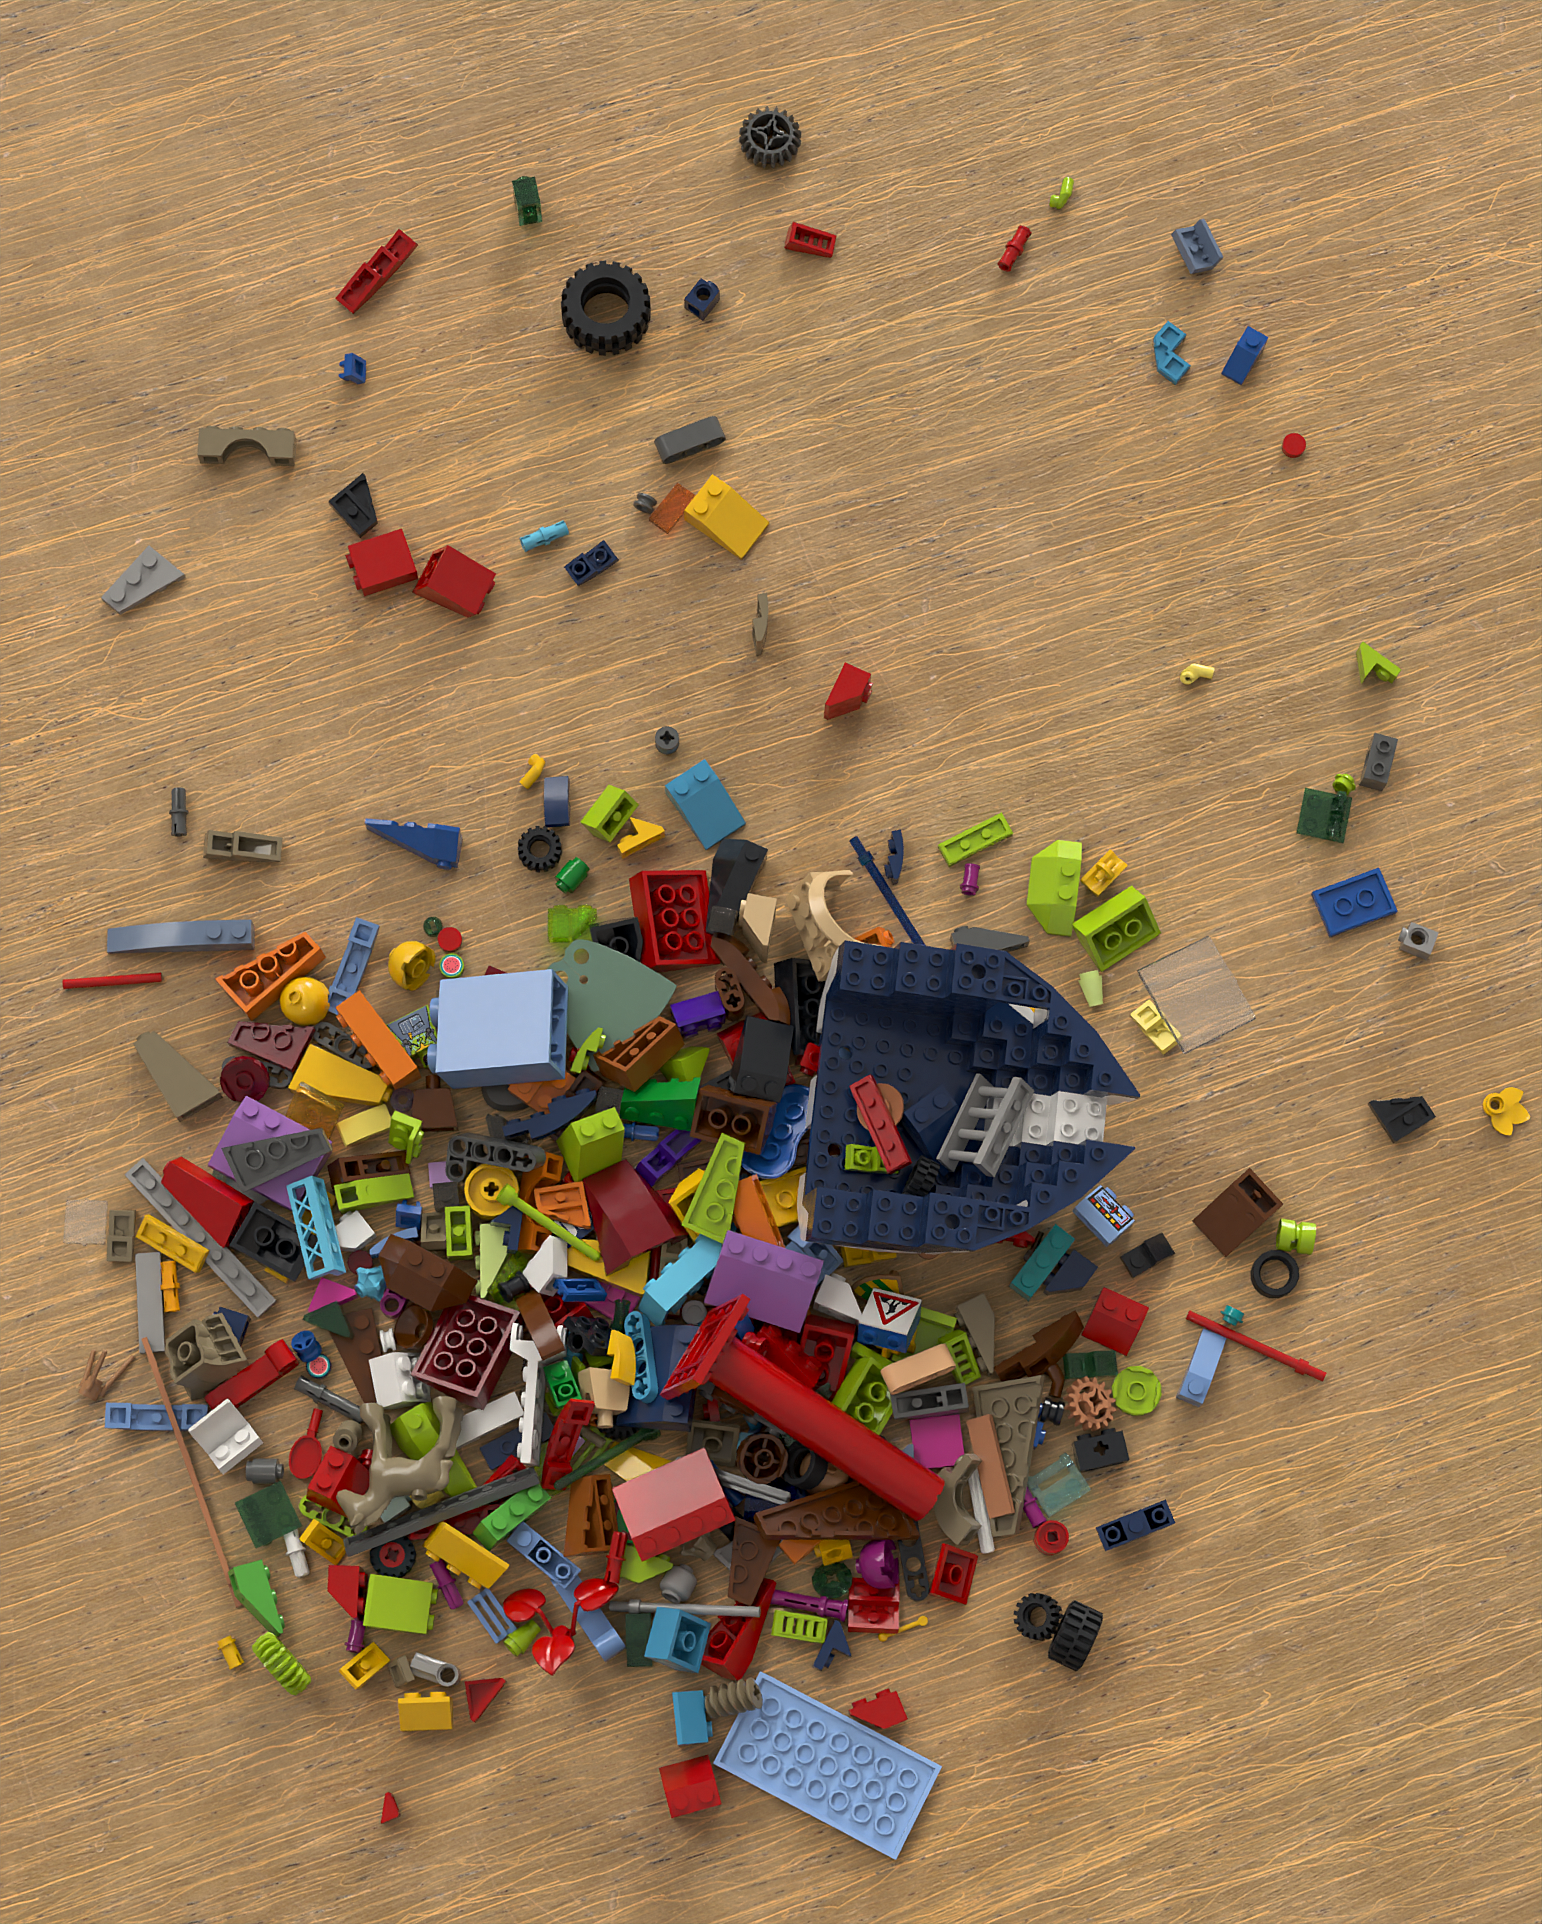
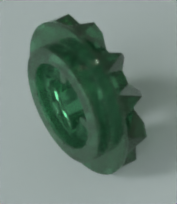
M836 1562L826 1566L822 1563L819 1568H815V1573L812 1576V1584L815 1591L820 1596H826L830 1599L846 1594L851 1588L853 1581L851 1570L846 1567L844 1562ZM834 1574H836V1578L838 1581L832 1580L829 1583L827 1576H833Z

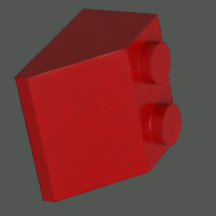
M845 662L825 703L824 719L830 720L858 710L863 702L867 704L873 683L870 682L871 673Z
M1103 1287L1081 1336L1127 1356L1149 1307Z
M330 1445L307 1488L306 1499L348 1518L336 1499L337 1493L346 1489L359 1495H365L369 1489V1470L354 1456Z

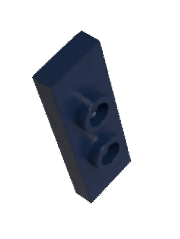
M546 1412L543 1413L541 1444L550 1439L554 1428ZM519 1427L479 1448L491 1471L500 1467L511 1454L517 1457L518 1443H522V1433L519 1432Z

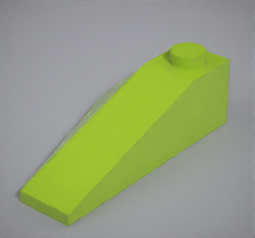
M431 1401L415 1406L390 1424L391 1433L399 1448L411 1460H420L435 1446L440 1434V1421L433 1410ZM456 1449L455 1456L449 1459L454 1462L449 1471V1483L443 1489L450 1497L477 1488Z

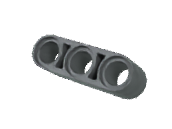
M711 416L657 437L654 443L663 464H669L723 443L726 437L718 418Z

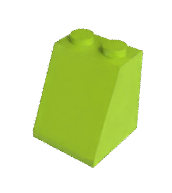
M615 1107L571 1123L557 1139L556 1142L574 1182H580L582 1179L622 1160L625 1128Z
M370 1574L363 1626L369 1629L428 1635V1631L434 1628L435 1615L431 1614L432 1604H437L438 1589H434L435 1584L431 1582Z

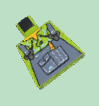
M425 1005L386 1026L412 1060L420 1058L424 1068H428V1047L430 1044H437V1032L431 1022L429 1007Z

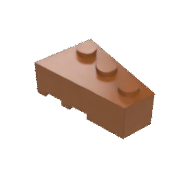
M661 1016L633 1031L634 1035L623 1042L620 1039L613 1043L614 1047L603 1054L600 1051L593 1054L602 1076L635 1092L685 1045L677 1025Z
M610 1474L590 1475L571 1480L563 1557L609 1553L613 1533L618 1531Z

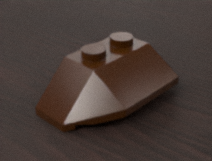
M390 1234L378 1255L387 1288L430 1312L466 1304L478 1283L476 1279L455 1265L413 1242Z

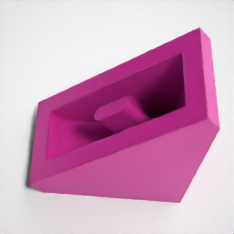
M321 1277L308 1311L313 1318L355 1300L358 1296L354 1289Z

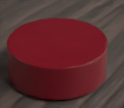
M357 1250L350 1254L347 1264L350 1271L357 1275L356 1270L360 1267L365 1269L372 1268L373 1260L368 1252Z

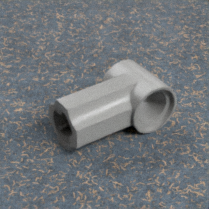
M418 1652L415 1653L410 1665L413 1675L445 1687H455L461 1681L462 1675L458 1667ZM451 1668L455 1672V1677L451 1682L446 1683L442 1675L446 1669Z

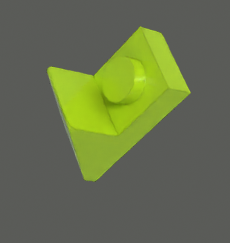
M1364 642L1360 644L1356 651L1361 683L1364 682L1373 670L1378 678L1385 682L1389 681L1392 684L1402 670Z

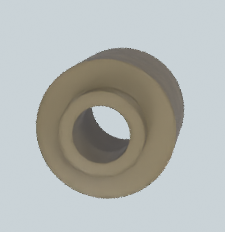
M354 1420L342 1422L333 1436L335 1448L346 1453L353 1451L363 1435L360 1424Z

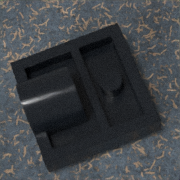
M568 1316L563 1325L571 1332L567 1341L571 1352L590 1354L591 1356L612 1357L607 1355L611 1329L606 1320L600 1317L588 1318L584 1316Z

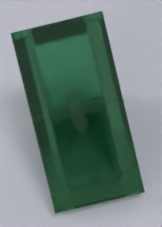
M338 1301L304 1315L302 1319L306 1323L351 1340L354 1338V1333L343 1307Z

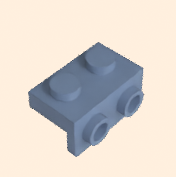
M1205 219L1198 220L1194 226L1176 229L1171 234L1190 274L1212 270L1223 259V255Z

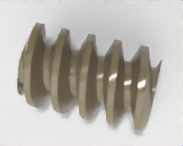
M753 1677L747 1678L746 1682L743 1679L738 1680L737 1684L734 1681L729 1682L728 1686L721 1684L719 1688L712 1686L710 1694H707L705 1697L707 1713L713 1719H717L720 1716L726 1717L729 1714L735 1715L738 1712L744 1713L747 1710L753 1711L756 1708L761 1709L763 1704L761 1691Z

